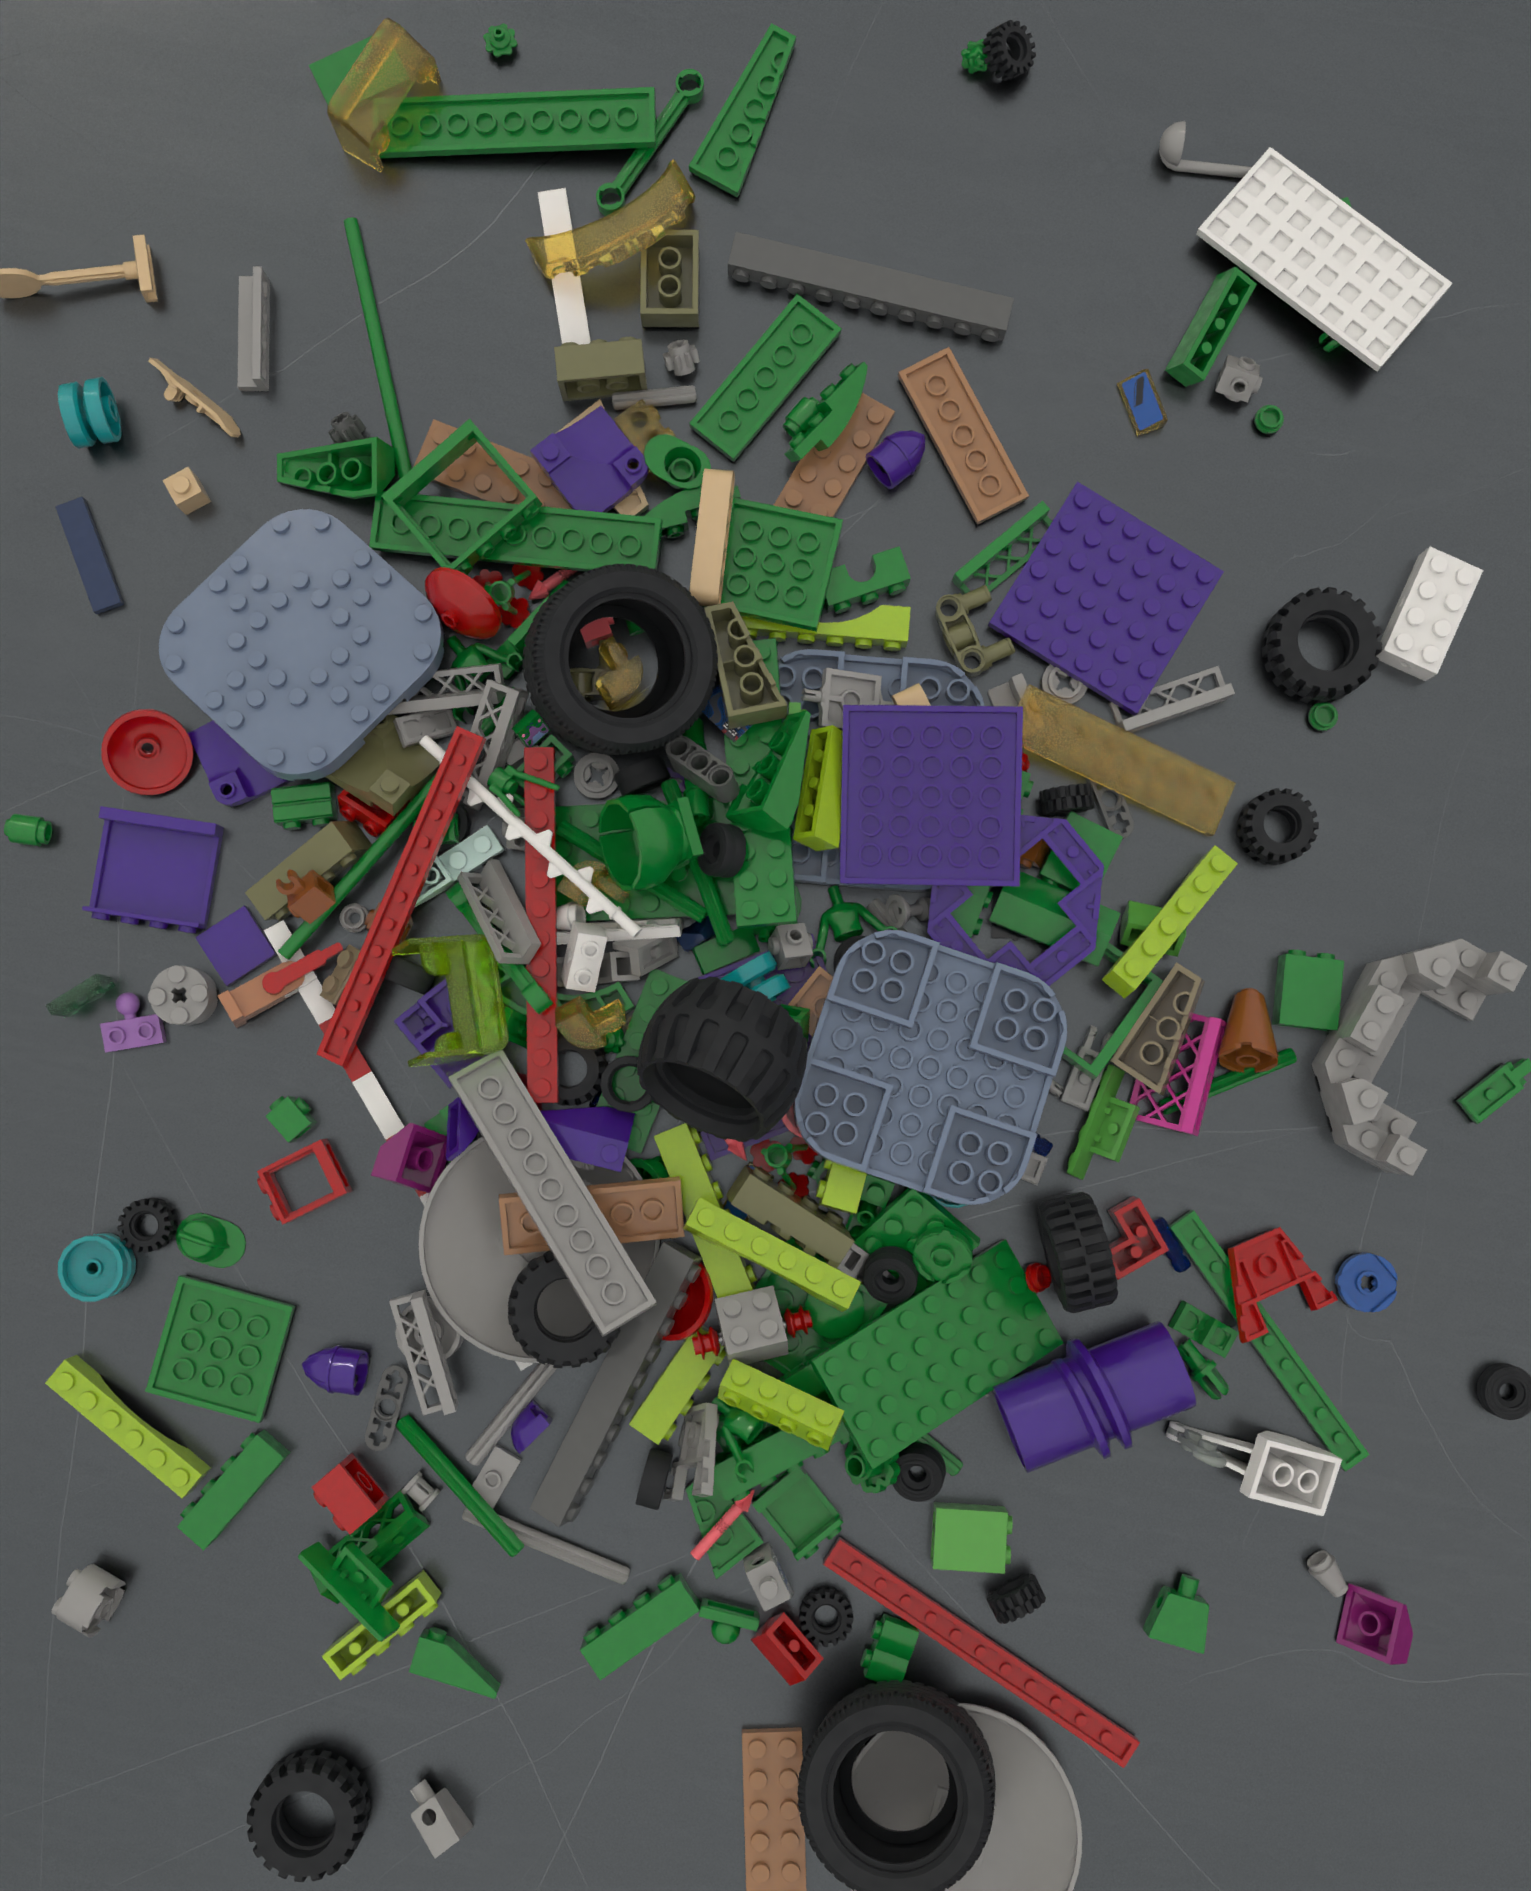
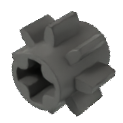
M343 412L331 420L330 424L333 429L329 430L328 433L335 444L364 439L361 432L365 431L366 427L356 414L351 416L349 412Z

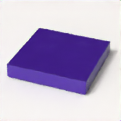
M245 905L195 937L226 986H231L277 956L265 933Z

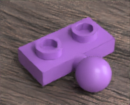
M130 992L119 995L116 1000V1009L124 1015V1019L100 1024L105 1053L166 1042L163 1020L156 1014L136 1017V1012L140 1007L139 998Z

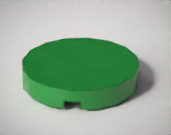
M935 1227L923 1232L917 1238L913 1247V1263L918 1273L933 1282L935 1280H943L942 1284H950L961 1280L969 1272L973 1261L972 1247L968 1239L960 1232L947 1227Z

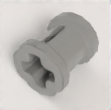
M419 1471L400 1492L403 1495L407 1493L419 1505V1510L423 1512L441 1491L438 1488L434 1490L422 1478V1473Z

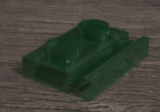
M95 974L45 1006L51 1015L64 1016L66 1018L77 1013L86 1004L104 996L116 984L111 976Z

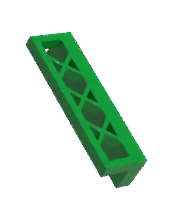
M1044 501L1040 502L960 568L953 576V583L965 594L970 592V589L965 585L972 578L985 579L984 585L987 586L991 593L1027 563L1035 548L1032 549V544H1039L1041 540L1033 538V528L1041 521L1049 528L1052 520L1047 516L1050 508ZM1029 532V538L1023 537ZM1014 543H1028V552L1024 557L1011 556V548ZM1007 550V556L1001 555ZM994 560L1007 561L1006 572L1002 575L989 574L990 563ZM1010 561L1017 562L1010 568ZM986 567L985 574L979 573ZM989 579L995 580L988 586Z
M399 1491L359 1528L333 1546L329 1552L337 1559L343 1548L353 1542L380 1569L430 1527L426 1517L414 1510L407 1494L403 1495ZM401 1503L405 1511L396 1519H391L393 1510ZM380 1524L378 1534L369 1539L370 1529L374 1525ZM311 1572L320 1595L336 1604L340 1603Z

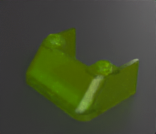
M472 934L410 938L391 949L392 955L420 954L422 966L427 973L434 976L446 975L454 1032L439 1036L434 1045L435 1052H425L409 1060V1067L453 1063L493 1054L506 1047L509 1036L497 960L485 935Z

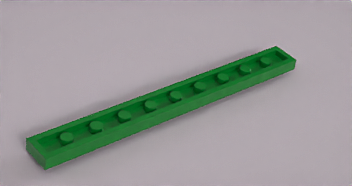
M1191 1210L1168 1226V1228L1237 1322L1229 1258L1196 1212ZM1260 1301L1257 1302L1269 1333L1250 1342L1328 1451L1342 1459L1340 1467L1343 1471L1347 1472L1370 1454Z

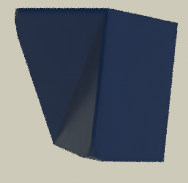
M709 916L705 917L701 923L696 921L684 928L681 937H676L684 951L688 952L715 936Z

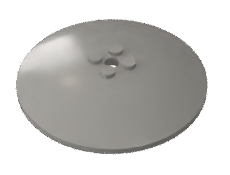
M481 1137L470 1144L464 1152L448 1164L428 1196L419 1230V1259L422 1275L435 1306L443 1318L463 1338L476 1347L507 1360L539 1363L532 1355L528 1356L522 1350L520 1343L516 1342L508 1320V1301L512 1286L521 1270L534 1258H538L548 1251L504 1255L499 1194L516 1193L486 1141ZM626 1157L624 1158L621 1172L594 1166V1170L590 1171L574 1167L581 1179L591 1182L590 1185L643 1180L636 1168ZM660 1239L621 1243L643 1281L659 1252ZM561 1279L551 1283L541 1293L537 1305L538 1316L543 1326L551 1333L558 1336H573L585 1330L591 1323L592 1318L568 1279Z
M959 1703L958 1706H962L968 1712V1716H972L975 1720L976 1726L982 1731L983 1738L986 1739L995 1770V1805L991 1831L985 1847L982 1848L981 1855L978 1860H975V1864L967 1871L966 1875L959 1881L956 1880V1884L949 1889L945 1888V1891H1073L1082 1857V1827L1078 1803L1064 1769L1046 1744L1020 1722L991 1708ZM887 1731L875 1734L859 1753L853 1764L852 1786L858 1804L871 1820L891 1830L909 1831L926 1825L941 1811L948 1795L949 1774L943 1756L927 1741L910 1733Z

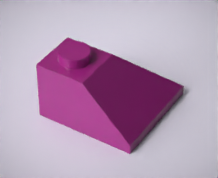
M409 1123L380 1146L371 1176L430 1194L435 1182L445 1168L447 1161V1136Z
M1349 1583L1336 1643L1389 1665L1407 1664L1413 1630L1406 1604Z

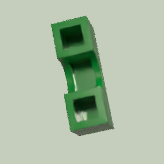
M900 546L872 555L871 566L874 576L865 582L853 580L849 576L845 564L832 568L824 601L827 612L835 610L836 614L851 609L852 604L861 601L863 604H869L878 600L879 595L888 592L890 595H896L905 591L906 586H909L911 577Z

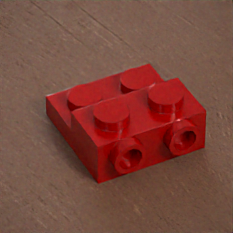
M343 790L337 796L340 814L350 822L356 819L363 823L365 831L373 837L381 835L411 802L408 800L396 815L392 816L375 804L370 807L346 790Z

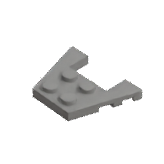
M706 1402L690 1407L686 1413L677 1444L681 1447L679 1462L672 1463L670 1475H674L672 1488L665 1489L663 1500L673 1502L683 1500L688 1468L696 1467L692 1495L699 1497L713 1495L716 1429L719 1424L718 1405Z

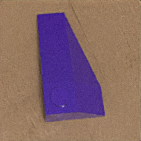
M607 1106L540 1111L569 1159L621 1172L635 1117L634 1113L618 1111Z

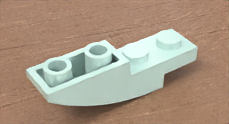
M489 825L484 826L439 857L436 856L415 907L452 887L458 882L457 877L460 872L474 873L482 868V865L488 862L489 859L494 858L505 850Z

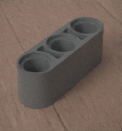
M683 735L666 744L665 750L672 767L681 776L719 802L728 803L738 796L739 785L732 769L726 763Z

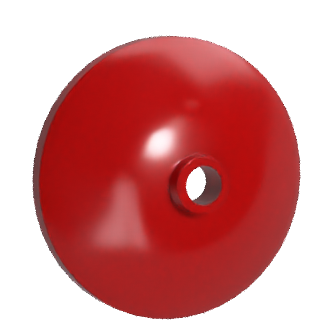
M446 567L436 568L427 576L425 580L427 599L433 605L439 619L447 627L473 639H489L498 633L502 625L501 613L493 598L479 583L458 570Z
M138 709L121 715L108 727L102 741L101 756L107 773L119 786L140 795H157L170 791L185 779L193 761V746L188 732L174 717L158 710ZM150 743L153 745V749L145 751L142 745Z
M702 1263L699 1264L701 1272L694 1283H690L685 1292L688 1294L685 1304L680 1310H676L672 1318L675 1321L672 1330L666 1337L663 1336L662 1340L678 1341L686 1339L695 1334L696 1330H699L706 1322L712 1307L713 1287L710 1276Z

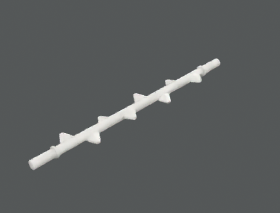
M428 735L424 736L420 741V745L435 757L440 765L446 751ZM471 775L467 784L469 788L467 803L470 806L484 802L508 824L505 835L508 841L523 837L549 861L547 872L549 878L552 879L564 874L589 897L586 908L589 914L603 910L609 915L610 920L616 921L633 938L640 934L642 929L621 911L622 908L620 906L617 907L591 883L594 872L591 866L576 870L551 847L553 836L551 830L548 829L536 834L519 817L515 816L499 797L496 798ZM510 793L506 794L508 799L513 802L514 797Z

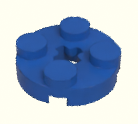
M1367 1252L1352 1255L1342 1263L1338 1273L1335 1275L1338 1293L1341 1299L1352 1309L1362 1312H1379L1386 1309L1396 1297L1397 1273L1392 1264L1381 1256ZM1363 1276L1373 1277L1371 1281L1372 1289L1361 1288Z

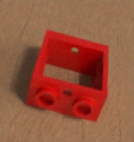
M328 1138L320 1139L257 1171L260 1177L257 1179L258 1185L264 1194H268L272 1202L270 1205L272 1215L277 1221L280 1220L282 1225L290 1223L353 1191ZM315 1153L333 1192L292 1212L274 1173Z

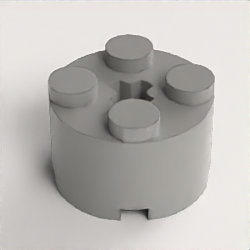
M175 965L163 970L154 979L148 993V1000L156 1015L165 1022L190 1026L206 1021L213 1014L218 1001L217 987L214 980L206 972L192 967ZM183 991H186L184 994L187 997L186 1001H181V993Z
M95 1564L88 1565L82 1571L76 1569L67 1580L66 1585L69 1587L64 1596L56 1601L51 1612L61 1622L91 1638L101 1630L97 1625L102 1619L109 1621L116 1611L125 1591L120 1587L124 1586L125 1582Z

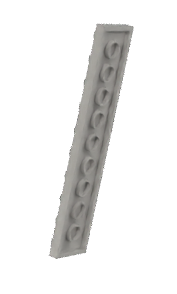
M502 1048L449 1076L451 1085L602 1337L657 1304L656 1300Z

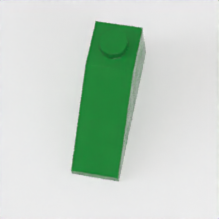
M432 1627L429 1630H423L409 1669L410 1673L493 1699L496 1698L501 1684L453 1637L447 1636V1632L442 1629Z

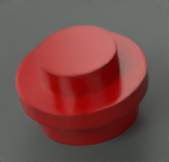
M1039 1263L1028 1265L1025 1276L1029 1289L1034 1293L1043 1292L1051 1284V1274L1048 1267Z

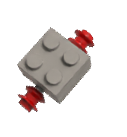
M772 1285L715 1299L716 1313L721 1330L719 1337L717 1331L709 1327L708 1334L701 1335L696 1330L697 1336L692 1337L695 1355L701 1354L703 1360L708 1352H713L717 1357L720 1352L719 1343H721V1346H725L729 1366L733 1359L744 1364H750L787 1355L788 1340L785 1331L787 1330V1333L795 1338L796 1331L803 1330L808 1335V1328L813 1326L809 1310L803 1311L801 1305L796 1313H792L787 1308L784 1313L783 1322L774 1286Z

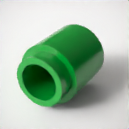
M803 397L785 417L786 422L782 426L792 438L799 432L804 434L810 428L808 422L820 412L815 406L819 402L817 399Z
M13 814L5 822L4 834L8 836L11 843L41 846L42 844H48L51 840L52 823L45 821L43 817Z

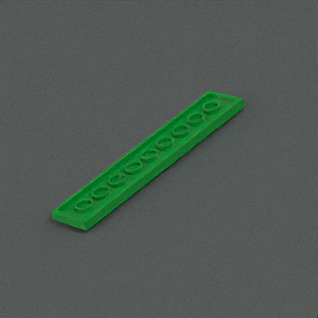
M654 87L372 98V154L375 158L656 147V92Z
M386 491L376 495L369 547L376 551L432 556L381 497ZM417 494L403 508L446 558L457 559L519 504ZM540 506L539 512L535 517L528 521L524 520L516 527L517 531L512 537L507 540H501L494 546L495 550L489 557L478 561L585 572L605 565L612 566L613 564H635L636 567L641 565L648 567V569L653 568L657 570L663 521L661 518Z
M776 638L754 640L753 643L758 648L762 660L775 680L776 687L781 694ZM783 719L753 724L735 742L724 734L726 764L732 769L739 787L741 784L748 785L756 773L752 769L753 766L770 752L771 749L768 747V744L783 723ZM730 820V824L742 830L746 840V856L743 866L733 876L737 928L745 929L798 924L791 825L788 827V830L767 833Z

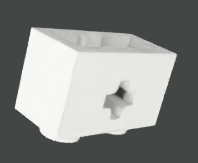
M573 921L561 971V978L566 989L595 993L608 938L602 925Z

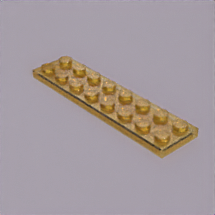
M1030 684L1026 687L1018 705L1023 706V748L1208 836L1215 835L1235 787V782L1133 733L1125 732L1124 729Z

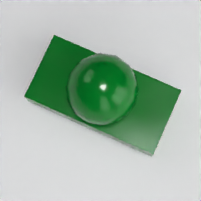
M707 1598L701 1600L699 1617L713 1620L711 1633L717 1642L721 1644L733 1643L739 1637L740 1628L757 1632L760 1615L757 1611Z

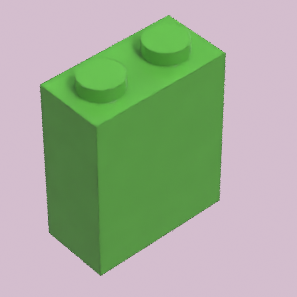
M934 1502L930 1557L932 1568L938 1570L1005 1574V1564L1010 1565L1011 1547L1006 1546L1007 1534H1012V1516L1008 1515L1004 1506Z

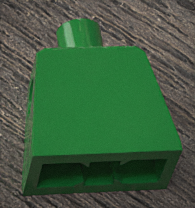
M1182 1574L1178 1590L1167 1586L1161 1588L1143 1626V1631L1149 1638L1204 1654L1209 1604L1204 1598L1196 1595L1199 1579Z

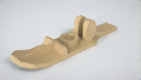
M150 358L148 362L162 372L169 384L164 392L166 400L180 402L185 396L187 401L198 407L196 410L198 413H204L210 417L229 436L238 438L241 435L240 429L233 418L221 407L158 359Z

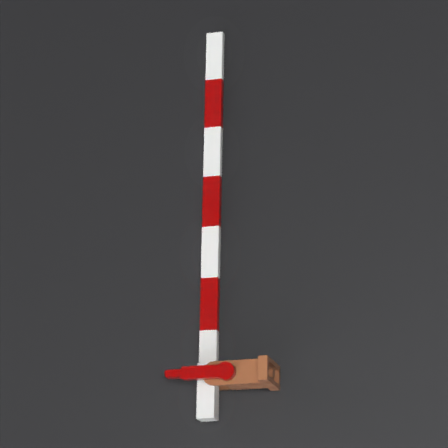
M284 920L264 930L266 937L282 963L230 992L227 990L218 995V998L235 1027L239 1028L246 1024L247 1020L299 992L325 1035L335 1008L331 1002L320 996L322 985L317 979L314 970L324 966L326 960L341 953L343 947L341 943L337 942L322 951L316 950L307 956H304L301 949H299L290 960H287L278 950L292 934ZM355 1045L347 1066H343L387 1142L402 1130L404 1125L357 1045ZM415 1190L425 1206L429 1193ZM515 1361L520 1371L533 1364Z

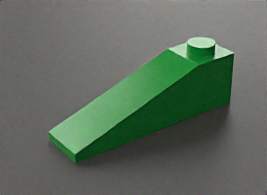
M378 437L277 454V482L353 499L380 495L395 476V448Z
M807 710L787 715L768 744V747L771 749L770 752L761 761L755 763L752 769L756 773L748 785L741 784L739 787V794L731 802L725 817L728 820L767 833L788 830V827L794 821V814L799 805L811 713Z

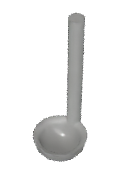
M1185 121L1174 122L1165 129L1160 139L1159 153L1161 160L1167 168L1174 171L1243 178L1252 168L1248 166L1182 160L1181 156L1186 133Z

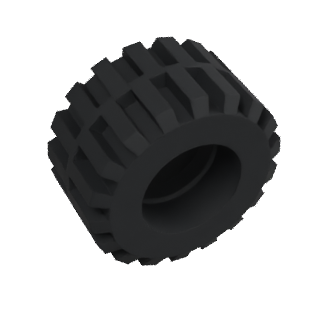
M1279 788L1272 789L1255 797L1241 811L1243 816L1237 822L1241 829L1237 831L1238 837H1243L1244 841L1240 844L1242 848H1249L1250 851L1247 854L1250 857L1257 856L1259 857L1258 862H1269V865L1283 864L1302 856L1304 852H1307L1312 847L1310 843L1314 842L1317 837L1314 831L1319 829V822L1313 821V818L1317 817L1316 810L1310 811L1308 807L1312 803L1309 800L1303 802L1301 800L1303 795L1299 792L1291 794L1292 789L1285 788L1282 791ZM1269 811H1277L1288 819L1291 833L1287 842H1276L1265 832L1264 819Z
M561 1032L558 1034V1056L568 1051L580 1054L586 1061L587 1073L583 1081L578 1085L569 1087L559 1083V1103L557 1104L562 1106L580 1105L593 1099L601 1091V1077L607 1067L603 1050L595 1044L594 1040L576 1032Z

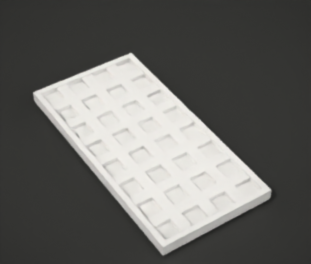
M1271 147L1198 228L1196 234L1377 372L1452 285V282Z

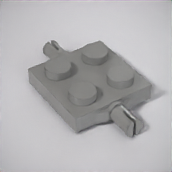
M832 668L823 669L822 686L819 691L803 688L801 694L803 695L801 696L802 701L818 702V728L834 725L842 731L843 705H894L893 702L883 701L881 694L882 676Z

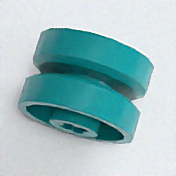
M103 377L87 379L83 387L76 381L59 385L58 402L61 417L67 434L75 447L79 449L93 446L97 438L103 444L117 442L121 439L122 431L119 411L106 379Z
M770 951L747 962L720 979L741 983L749 989L763 993L771 1001H775V997L791 988L784 974H777L765 980L764 977L774 971L777 966V962Z
M97 1233L72 1241L63 1250L58 1261V1278L62 1288L71 1297L83 1302H96L121 1293L131 1283L136 1272V1258L132 1248L126 1247L125 1244L127 1242L125 1240L121 1241L119 1236L112 1233Z

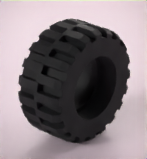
M1318 587L1310 589L1306 593L1301 592L1278 610L1268 623L1269 628L1264 632L1263 641L1266 642V645L1262 648V657H1268L1269 661L1264 666L1267 673H1274L1275 678L1272 680L1277 687L1281 684L1285 686L1284 693L1290 697L1297 694L1299 695V701L1308 703L1314 700L1316 704L1341 699L1366 682L1371 676V671L1379 663V658L1376 655L1382 652V642H1377V638L1382 633L1380 626L1375 627L1373 624V620L1376 619L1373 611L1367 613L1363 608L1366 605L1361 599L1354 601L1351 599L1352 593L1345 590L1337 594L1336 588L1327 587L1321 591ZM1308 622H1321L1329 625L1339 634L1344 644V659L1337 669L1331 671L1321 670L1312 666L1304 659L1298 645L1299 630L1304 624Z
M1078 1192L1043 1201L1037 1208L1039 1231L1054 1288L1063 1309L1070 1313H1077L1112 1304L1118 1295L1116 1271L1103 1222L1092 1197L1087 1193Z
M548 1251L530 1261L517 1276L508 1301L509 1325H511L512 1334L516 1342H519L522 1346V1350L528 1356L532 1355L536 1358L537 1362L544 1365L545 1363L551 1364L553 1368L561 1369L563 1366L581 1367V1364L591 1363L598 1359L597 1357L601 1353H606L614 1339H617L621 1330L619 1327L602 1337L592 1320L585 1330L576 1335L558 1336L543 1326L537 1311L541 1293L551 1283L561 1279H568L553 1253Z
M312 1749L305 1750L302 1756L297 1752L289 1755L284 1762L280 1761L272 1768L251 1799V1809L247 1813L246 1821L248 1825H251L247 1831L249 1842L255 1841L256 1845L253 1848V1852L257 1858L262 1856L266 1860L263 1866L269 1871L272 1868L279 1871L278 1876L283 1879L291 1875L295 1876V1882H304L307 1876H311L312 1881L321 1880L325 1873L331 1876L339 1870L342 1864H346L350 1860L368 1826L370 1816L367 1813L371 1806L370 1798L365 1797L368 1790L365 1781L359 1782L357 1780L360 1772L355 1766L349 1769L345 1765L347 1762L345 1758L339 1756L338 1760L331 1758L332 1752L323 1750L320 1755H315L316 1751ZM306 1791L324 1798L331 1806L335 1816V1828L332 1833L320 1838H308L295 1832L288 1824L284 1815L283 1804L286 1797L296 1792Z

